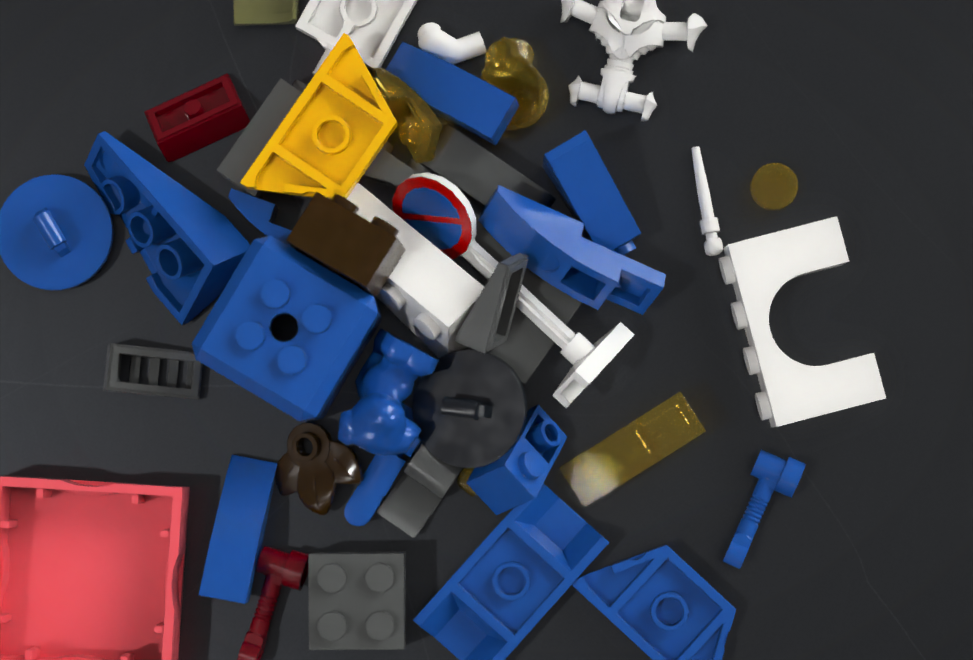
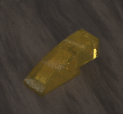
M680 391L565 463L559 469L585 507L706 432V430Z

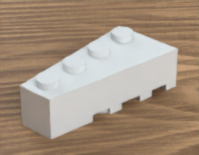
M357 183L347 200L359 208L356 214L369 222L376 216L394 226L399 231L396 237L406 249L377 298L438 358L454 351L465 350L467 346L456 342L455 338L484 286L361 184Z

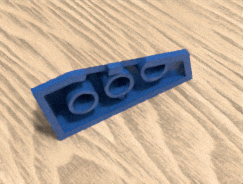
M106 131L98 133L84 166L110 213L114 215L119 214L130 234V238L126 240L132 254L140 252L152 275L147 277L146 280L153 293L181 325L187 324L223 292L250 244L225 215Z

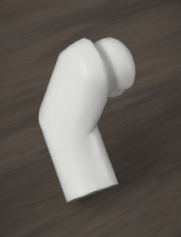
M430 22L422 25L417 33L419 39L418 46L421 50L453 65L487 53L479 31L455 39L440 30V25Z

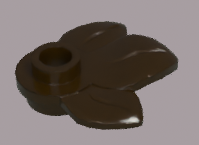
M314 422L299 424L290 432L287 440L288 451L278 461L275 475L280 495H290L298 491L299 498L305 507L319 515H326L329 512L336 491V483L356 484L363 481L360 463L350 446L342 442L333 441L329 432L323 426ZM305 438L312 442L313 450L311 454H307L304 450L303 441Z

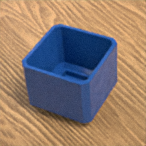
M269 235L253 240L194 338L192 347L197 361L296 420L313 422L324 419L383 318L379 303L374 296ZM282 314L292 315L298 322L296 336L287 342L276 340L271 332L272 322Z

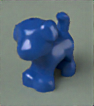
M380 328L374 338L373 351L355 380L360 400L351 410L343 411L340 415L338 440L345 445H356L369 453L380 456L407 452L422 430L416 423L405 417V410L401 403L411 394L414 381L418 377L432 374L439 360Z

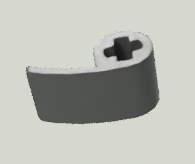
M422 444L405 468L403 475L378 508L377 513L408 536L415 538L463 468L452 466L439 460Z

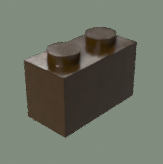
M316 192L286 241L294 250L376 298L406 251L396 237L399 231L379 217L374 216L371 222L356 214L359 208L338 194H334L329 199Z

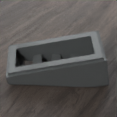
M519 252L498 263L455 338L456 342L484 354L507 342L528 263L527 255Z
M110 343L107 347L103 391L199 400L203 364L195 359L194 352ZM122 356L130 357L128 383L119 382ZM141 358H150L147 385L138 384ZM160 359L169 360L166 387L158 386ZM179 361L188 362L185 388H176Z

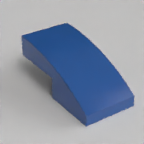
M231 188L228 198L253 226L265 236L271 235L292 248L286 241L292 230L274 224L279 212V208L275 204Z

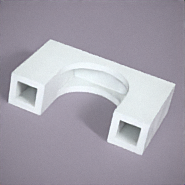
M837 216L735 242L723 248L725 256L719 258V266L725 285L733 284L737 302L731 303V311L737 330L745 328L749 347L743 348V356L749 375L757 374L761 392L755 393V400L762 421L769 419L771 427H778L886 398L874 353L823 366L805 365L792 360L784 354L775 343L770 331L769 311L772 300L787 281L799 276L838 267L849 262Z

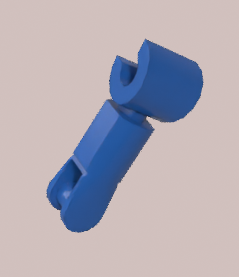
M401 403L405 410V417L413 421L412 408ZM417 436L405 453L374 456L363 475V481L357 486L344 509V516L351 525L363 526L372 519L384 496L387 495L407 461L403 455L412 458L423 444L419 436Z

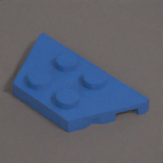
M666 544L580 576L572 584L575 589L652 660H722L725 642L728 632L731 630L736 608Z

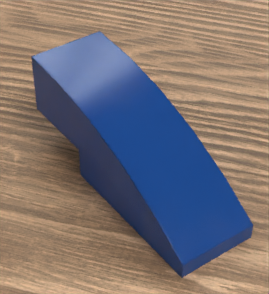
M405 42L400 44L379 80L381 84L457 127L462 126L495 146L520 106L512 95L445 60Z
M232 454L212 530L199 595L242 604L249 602L257 560L261 553L278 463Z

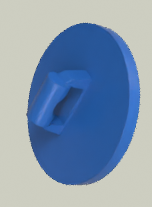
M56 174L33 178L15 189L0 210V256L7 268L18 279L30 286L48 291H62L77 287L95 276L103 267L110 254L114 234L110 211L104 200L93 188L76 178Z

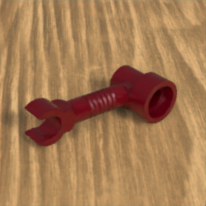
M264 546L257 563L256 572L266 576L261 589V595H259L260 599H258V604L256 605L257 608H255L256 612H254V617L252 618L249 631L245 635L237 660H262L267 633L271 623L270 620H272L271 616H273L274 607H276L275 603L278 601L277 598H279L281 588L285 586L301 591L308 576V554L297 550L287 553Z

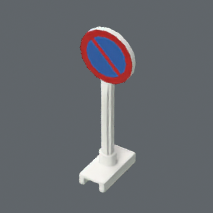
M428 172L412 174L398 185L392 198L393 212L450 259H455L458 256L464 257L489 280L499 262L476 242V216L469 200L461 190L444 177ZM521 285L516 307L562 349L560 353L573 365L552 395L567 408L634 334L620 322L592 344L580 332L575 334L528 289Z

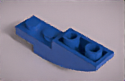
M498 185L480 213L478 221L512 256L519 252L527 255V268L560 291L598 310L607 299L643 315L664 288L666 274L581 237L584 223Z

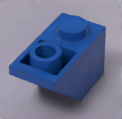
M538 404L527 411L526 424L516 444L493 463L474 468L466 483L496 515L536 498L568 437Z

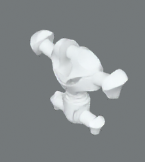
M561 0L562 16L560 23H567L570 17L573 16L591 24L589 31L595 34L596 39H600L601 46L606 47V54H609L607 65H604V68H600V75L603 76L601 85L583 82L579 75L568 85L570 104L576 107L578 100L596 103L597 107L603 108V111L609 114L623 112V110L641 113V121H648L652 112L657 107L653 92H650L647 96L628 92L630 83H633L636 77L632 71L634 67L633 61L638 60L640 55H646L648 51H653L657 47L663 48L664 41H687L688 50L693 52L696 40L708 25L696 13L688 17L687 22H666V16L657 8L656 0H603L599 2L598 6L583 0Z

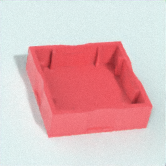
M0 476V660H178L190 487Z

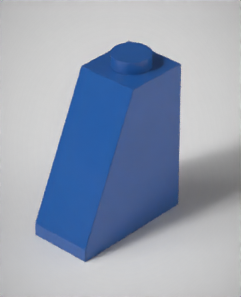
M586 130L544 154L542 167L572 217L584 223L582 232L584 237L624 256L634 251L636 246L633 241L639 238L641 231Z

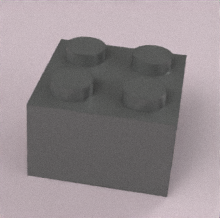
M406 551L312 552L308 554L309 650L405 649Z

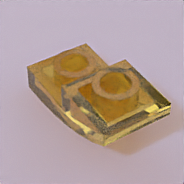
M374 68L372 77L398 123L393 133H398L401 143L407 146L416 163L433 161L442 128L439 119L427 103L405 82L384 68Z

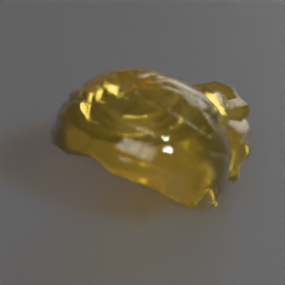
M502 37L490 45L486 52L485 67L481 75L482 80L512 95L520 105L506 130H519L535 124L546 111L549 100L547 84L538 70L532 65L534 59L532 47L525 40L515 37Z

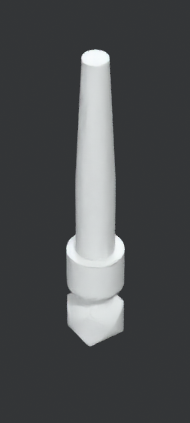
M697 146L692 147L691 151L702 220L699 222L702 235H706V241L704 242L705 253L708 256H716L723 251V244L721 238L717 236V233L720 232L718 218L714 217L700 148Z

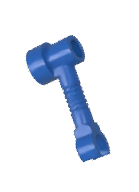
M761 449L750 474L758 478L757 484L723 562L738 569L741 568L758 529V524L766 510L765 507L768 506L767 503H769L773 492L776 491L792 498L806 463L792 457H788L785 460Z

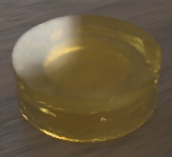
M769 163L762 166L753 175L750 183V192L753 200L760 207L772 211L780 210L788 206L796 197L798 180L795 173L788 166L781 163Z

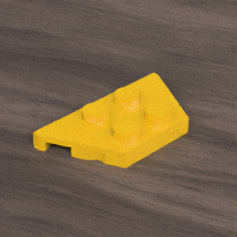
M343 33L240 181L244 187L251 190L313 198L316 192L329 199L334 194L347 199L398 126V123L350 36Z

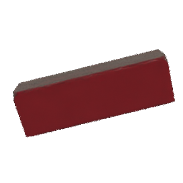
M228 73L144 112L156 143L168 162H173L246 128L250 122Z

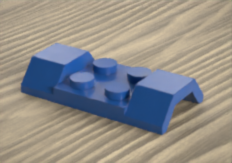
M543 483L535 499L512 508L418 613L413 621L437 639L459 660H505L609 542Z

